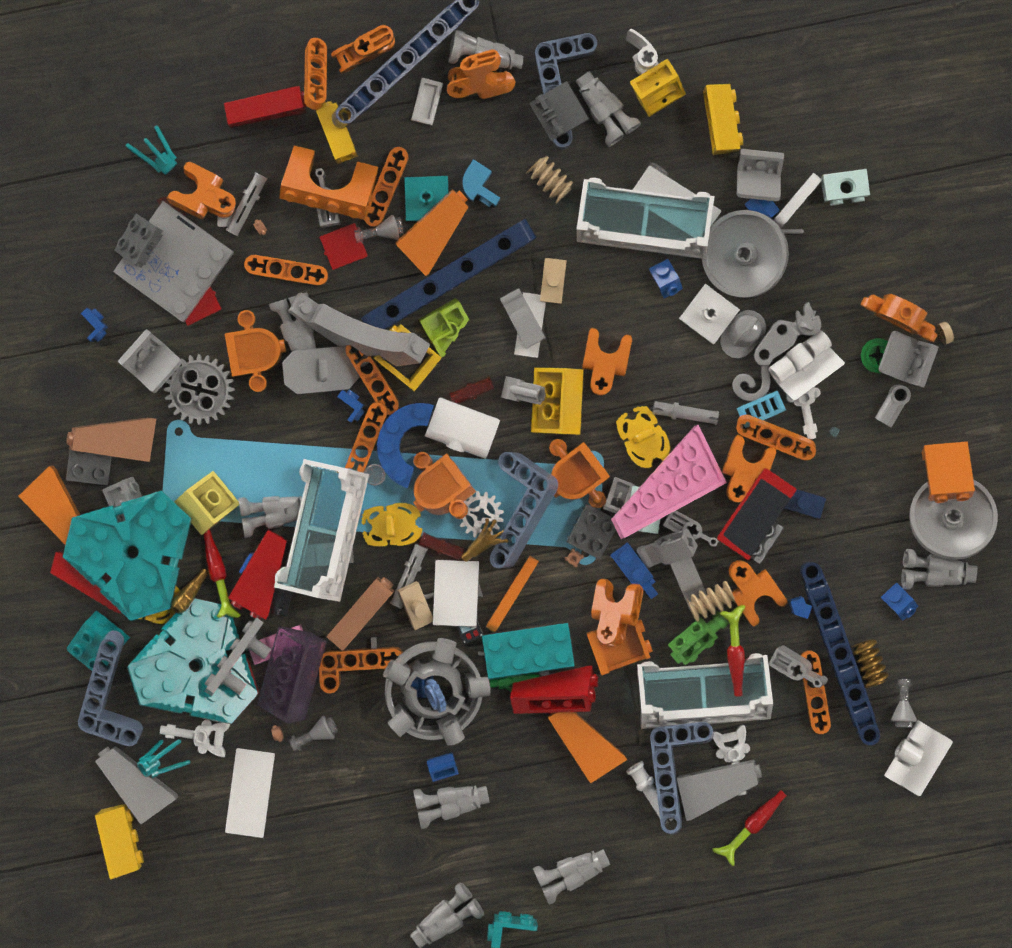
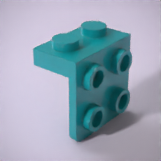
M96 610L77 632L68 645L67 651L90 670H93L99 646L108 632H120L124 637L123 646L130 637ZM108 641L111 646H116L113 642ZM103 660L104 664H109V662Z
M499 911V914H494L493 924H488L487 941H491V948H500L503 927L537 931V919H533V915L520 914V917L511 916L512 913Z

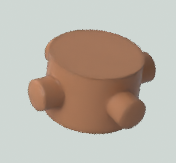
M255 220L254 227L260 235H265L267 228L261 220Z
M572 548L568 557H565V561H568L574 567H578L580 560L584 559V555L575 551V548Z
M274 725L273 729H271L275 741L281 742L284 738L281 727Z

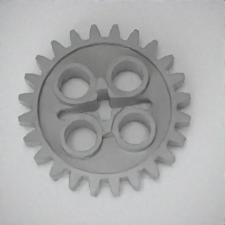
M200 354L197 355V360H194L191 355L189 356V362L181 359L182 366H179L176 372L171 375V380L168 379L166 383L170 384V387L164 388V391L170 392V395L165 397V400H172L168 407H176L174 415L182 413L181 420L189 417L190 424L195 419H197L198 425L202 424V419H205L207 424L210 423V417L218 420L217 413L225 415L222 408L231 407L227 400H234V397L229 395V392L235 391L234 388L229 387V384L233 383L234 380L227 379L231 372H223L225 365L222 364L218 367V359L213 360L211 363L210 356L208 355L204 361ZM194 370L197 373V379L191 383L187 380L186 376L189 371ZM210 376H216L218 379V385L215 388H210L207 384ZM185 383L199 387L201 383L203 389L218 392V396L200 393L198 396L197 391L183 388L181 384ZM188 391L191 393L192 399L189 403L185 404L181 400V395L183 392ZM205 397H210L213 401L212 407L209 409H205L202 406V400Z

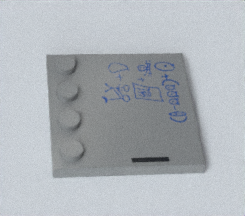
M163 201L149 220L151 224L163 230V236L158 244L150 242L156 248L147 247L153 253L150 254L145 251V253L150 255L146 265L140 268L123 257L113 272L185 323L234 254V251Z

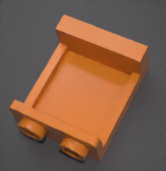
M968 441L924 445L922 458L926 464L929 501L945 503L950 499H956L957 501L969 500L973 496L975 488Z
M641 619L634 626L627 625L625 640L619 646H611L600 642L597 637V629L586 633L601 675L650 658L649 653L653 651L649 640L644 641L642 632H645V628Z

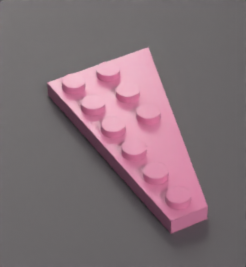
M699 425L694 426L611 519L620 539L635 533L727 483Z

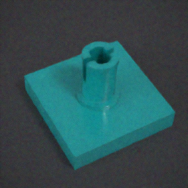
M448 176L404 177L406 222L419 221L449 193Z

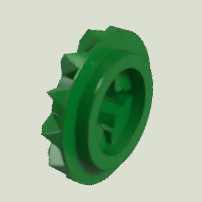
M881 338L872 339L862 347L860 355L862 364L869 371L881 373L879 365L882 358H880L877 365L876 358L869 357V355L876 353L877 346L879 352L884 354L888 343L887 340Z

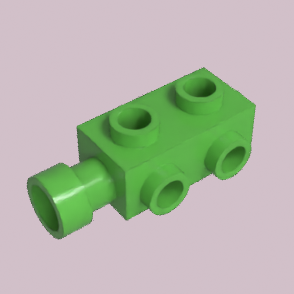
M719 611L712 616L713 618L708 623L700 617L698 622H693L668 644L673 651L670 655L678 664L683 662L686 665L689 662H694L698 658V654L705 648L708 649L714 645V641L718 638L715 633L729 625V622L720 615Z

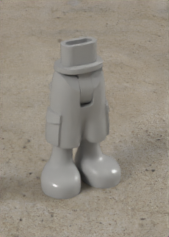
M454 30L450 43L448 63L455 64L462 55H474L493 49L501 56L499 68L511 70L512 67L522 68L523 56L515 54L513 49L510 50L502 43H493L480 37L474 38L463 31Z
M590 71L576 80V83L581 88L579 91L590 109L591 116L597 124H604L607 130L605 143L608 147L616 144L624 136L610 116L616 117L626 135L641 125L637 118H631L622 111L624 106L622 102L599 81L598 77L594 78Z
M296 296L288 298L291 305ZM287 299L269 304L270 310L277 312L284 323L281 324L280 329L283 338L289 344L291 352L316 349L313 336L314 329L296 318V321H292L288 312L289 305Z
M302 496L264 497L262 502L259 503L250 502L245 497L238 498L241 516L265 512L263 516L242 518L245 538L251 537L254 529L262 525L272 529L297 521Z
M913 549L905 550L903 557L904 567L927 568V571L920 572L902 569L901 583L903 589H911L914 582L924 581L928 587L966 585L967 582H976L977 566L968 565L967 562L941 558L932 554L927 556V558L917 556Z
M476 785L474 788L473 786L440 788L437 791V795H425L421 789L413 790L417 810L435 804L441 805L437 809L417 811L421 829L427 828L430 822L436 818L442 817L444 820H449L460 816V814L481 808L480 805L490 803L486 786L479 788Z
M603 849L596 853L591 851L574 858L569 857L557 862V868L553 870H544L541 866H536L533 870L541 887L554 879L563 877L562 881L542 888L545 898L550 905L556 901V896L566 888L569 891H573L582 886L584 882L603 872L602 868L609 866L610 863Z
M463 883L455 886L456 894L450 901L442 900L416 926L417 929L410 934L419 948L427 943L430 945L446 934L455 932L463 926V919L469 916H474L477 919L484 916V911L476 899L471 900L457 913L454 912L456 907L472 898V893Z

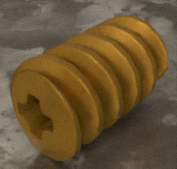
M872 639L851 646L857 648L853 655H859L860 657L856 660V664L863 665L858 670L859 672H865V675L861 677L862 680H868V683L864 685L865 688L882 684L887 681L884 679L889 676L887 672H881L886 666L878 664L883 658L882 656H875L880 652V649L872 648L877 644V641Z

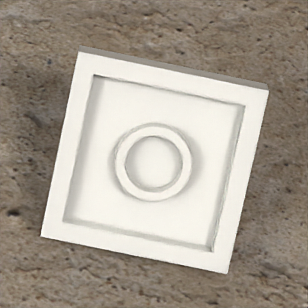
M704 284L679 319L714 345L740 309Z

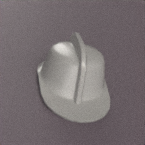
M752 310L740 312L721 335L720 343L722 350L732 358L747 356L761 341L766 332L764 318Z

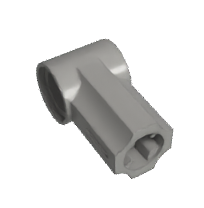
M506 376L501 398L541 405L546 395L545 387Z
M900 384L892 386L875 418L892 427L904 405L910 400V390ZM903 389L905 396L902 400L897 401L894 397L895 391Z

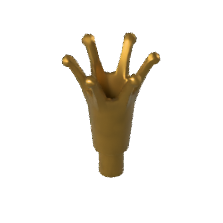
M485 519V525L481 533L471 543L468 550L461 555L465 562H468L473 556H478L489 547L509 542L508 539L501 540V538H497L502 535L504 529L495 535L490 534L497 522L496 519L492 520V524L488 529L489 519Z

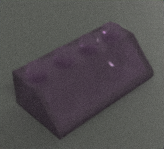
M282 626L278 627L257 705L287 724L305 720L327 642L310 632Z

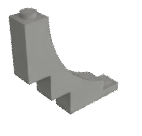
M303 293L297 294L288 310L290 314L337 346L351 345L366 356L380 355L395 366L421 363L430 346L429 343L415 333H400L374 327L351 318L324 303L317 304Z

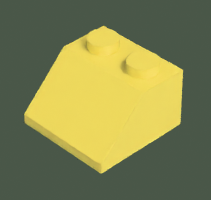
M214 471L191 486L174 501L192 518L191 523L201 535L239 506V501Z

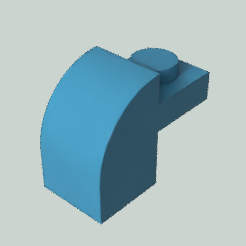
M474 159L463 176L464 192L472 202L478 195L480 196L479 201L488 207L491 204L496 207L500 197L483 187L492 171Z

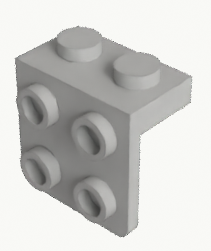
M741 149L737 166V196L747 199L779 201L781 197V171L784 153Z
M147 329L118 360L124 368L137 377L152 393H156L182 364V360Z
M893 331L879 365V371L903 382L924 388L939 347Z

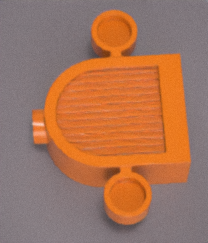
M893 294L884 295L883 299L876 295H870L869 298L864 297L860 304L862 307L875 312L874 315L911 334H918L930 342H934L938 335L934 332L935 326L924 321L928 314L925 310Z
M243 310L238 315V323L245 330L225 333L232 377L252 374L249 386L253 391L261 392L267 386V380L261 375V372L269 371L278 364L282 353L286 352L284 339L279 340L274 333L266 329H253L256 321L254 313L249 310Z
M553 440L549 446L550 452L554 456L561 458L554 465L551 475L558 481V489L554 497L562 496L567 499H579L588 494V500L592 507L601 508L604 506L606 497L604 493L596 491L595 488L610 476L588 446L583 442L567 453V445L563 440Z
M426 452L416 454L414 465L423 472L418 476L414 484V496L416 499L413 502L420 512L426 510L434 515H444L450 512L456 519L464 518L468 513V507L464 501L473 495L476 490L447 453L434 464H432L433 460Z

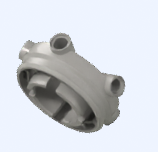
M438 638L437 642H424L414 645L400 654L396 660L392 659L386 666L383 677L386 678L385 699L392 716L388 724L399 737L407 732L412 736L426 740L445 739L447 745L457 744L465 738L462 730L476 716L482 697L490 696V683L488 677H480L472 660L464 652L456 648V642ZM430 651L432 655L428 656L430 662L426 664H421L418 659L409 665L406 663L412 657L423 652ZM461 660L467 664L470 673H465L466 692L469 696L466 704L464 703L465 697L462 694L463 684L460 673L456 668ZM434 675L442 676L451 683L453 693L448 701H445V711L439 713L437 710H431V708L420 705L417 700V690L411 686L416 677L424 680ZM393 682L400 685V691L404 694L403 702L406 707L418 716L416 724L400 704L394 707L391 697ZM460 708H462L461 712L458 715H456ZM444 717L436 721L437 725L423 726L424 718L437 719Z

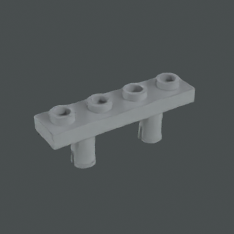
M256 618L253 623L249 620L242 630L245 635L241 640L237 638L229 648L233 652L228 658L224 655L217 665L220 668L216 675L211 674L205 682V685L208 687L204 692L212 696L219 685L224 684L240 695L247 684L231 674V668L245 649H250L262 659H265L271 651V648L256 639V633L263 625L261 620Z

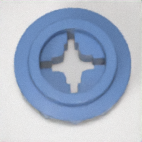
M427 680L424 688L428 701L434 710L441 713L446 710L445 697L435 680Z

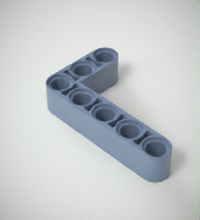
M590 33L542 42L536 47L535 60L543 95L561 85L557 62L590 56L595 52L597 40L594 35ZM590 40L593 43V47L586 50L581 46V42ZM563 44H568L571 46L572 52L563 54L560 51V47ZM541 49H548L551 53L550 57L547 59L541 58L538 54ZM546 70H552L555 73V77L552 80H547L544 78L543 73ZM571 130L564 133L569 138L567 143L560 144L556 139L552 140L556 148L566 149L571 145Z
M504 452L498 459L499 467L528 489L500 537L501 540L508 539L509 542L496 544L491 552L490 562L495 568H511L515 565L558 489L557 479L524 455L517 452ZM511 458H513V460H514V463H513V466H512V467H511V465H510V459H511ZM528 469L530 470V477H529V478H527V475H526V472H527ZM545 480L547 482L546 489L543 488V482ZM534 499L536 500L535 508L532 505ZM523 518L526 519V524H525V526H523V524H522V519H523ZM513 535H514L515 540H516V542H515L514 545L512 544V537H513ZM502 554L505 556L504 563L501 560Z
M110 631L99 646L79 715L78 726L84 732L125 746H133L137 743L143 732L142 724L137 720L105 710L124 644V637L120 632ZM108 641L113 642L116 646H111ZM103 660L109 662L110 665L104 664ZM97 679L102 680L105 684L99 683ZM92 698L97 699L99 703L94 702ZM107 724L113 725L114 728H110ZM128 731H132L135 735L129 734Z
M707 722L657 727L651 732L650 740L660 823L664 832L668 834H677L682 828L673 747L710 742L714 737V730ZM701 727H708L710 730V734L706 738H701L698 735ZM682 729L687 730V739L683 741L678 740V731ZM659 732L666 733L667 738L664 743H657L655 740ZM663 753L668 754V763L660 765L658 757ZM665 775H669L672 778L671 784L667 787H663L660 782L661 778ZM666 797H673L675 802L672 808L664 807L663 801ZM674 818L677 821V827L674 830L666 828L668 819Z

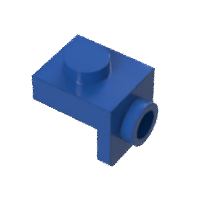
M669 259L649 268L663 298L673 296L683 289L680 279Z
M86 308L81 314L96 329L87 339L90 342L95 340L98 342L107 334L105 330L108 326L102 321L104 317L97 309L91 310Z
M350 389L347 392L342 390L337 397L355 409L348 418V421L352 423L356 420L358 422L365 412L362 409L365 405L358 401L360 396Z
M895 583L881 597L902 621L910 618L918 607L914 599L898 583Z

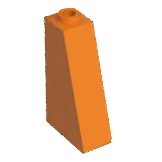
M452 189L396 241V245L425 276L430 273L468 209V205L465 203L468 199L460 190L456 193Z
M49 466L19 497L66 545L72 517L79 516L80 513L57 469L54 466Z
M555 712L548 715V719L590 783L627 760L618 748L576 712Z

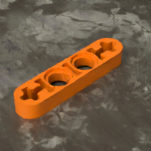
M312 38L305 48L304 102L309 108L318 110L322 108L326 100L327 45L319 38ZM311 62L319 64L321 68L313 67ZM310 79L318 80L321 85L312 83Z
M395 147L390 151L372 193L364 219L370 227H377L383 222L405 170L409 157L407 151L402 147ZM399 151L403 152L402 156L405 158L404 161L400 160L397 167H401L400 171L394 167H388L389 163L394 165L395 158L393 154H398ZM388 171L395 172L397 176L395 182L387 183L384 180L385 173ZM379 191H385L388 194V200L385 203L377 202L376 194ZM372 203L378 207H385L383 211L378 210L377 216L380 219L378 221L375 220L373 223L370 222L368 217L369 213L373 214L375 211V207H371Z
M260 255L248 256L244 262L246 271L253 275L321 286L328 280L327 270L318 265ZM257 259L259 264L265 265L264 260H268L266 273H262L264 269L259 267L252 271L249 262ZM274 262H278L282 266V271L277 275L270 272V266ZM293 267H302L303 275L300 278H294L291 275ZM307 267L311 268L309 271L311 273H317L318 270H321L325 277L320 278L319 282H316V278L309 276V281L305 280Z
M346 345L345 351L375 402L379 401L386 404L384 398L379 400L378 397L389 391L390 394L386 395L390 402L394 401L395 404L393 405V410L387 408V415H392L398 410L399 401L372 356H367V358H363L356 363L355 360L359 357L356 353L350 352L352 349L351 345ZM363 362H370L372 364L373 371L371 373L365 374L361 371V364ZM376 380L382 381L384 390L375 392L372 389V383Z
M379 401L373 402L368 408L345 468H353L356 462L351 461L353 457L357 461L365 462L364 465L359 463L357 471L364 473L388 413L387 406ZM377 406L382 407L381 411L384 412L376 420V422H380V425L367 421L368 418L373 419L375 412L372 411V408L376 409ZM366 426H373L376 429L375 436H365L364 428ZM362 445L368 449L367 456H357L356 448Z
M742 415L737 420V432L746 438L802 460H811L816 454V445L809 438L751 415ZM749 422L750 427L743 429V424ZM756 425H758L756 434H754V429H756ZM763 429H769L772 431V436L763 438L760 432ZM783 437H789L792 439V444L783 446L780 440ZM796 441H798L799 444H798V446L796 447V450H794V448H795V446H796ZM809 446L810 451L803 453V448Z
M532 556L527 558L487 623L486 628L494 633L496 632L538 564V560Z
M811 650L804 651L801 656L807 659V655L810 654L812 658H815V661L812 662V668H817L818 672L815 673L822 676L820 658L817 653ZM803 678L810 726L815 733H827L831 727L825 687L823 685L820 688H811L807 684V679ZM814 697H820L823 701L822 706L818 709H814L811 706V700ZM825 710V714L820 715L822 721L826 722V725H823V729L820 730L819 727L815 726V723H818V716H813L812 713H820Z

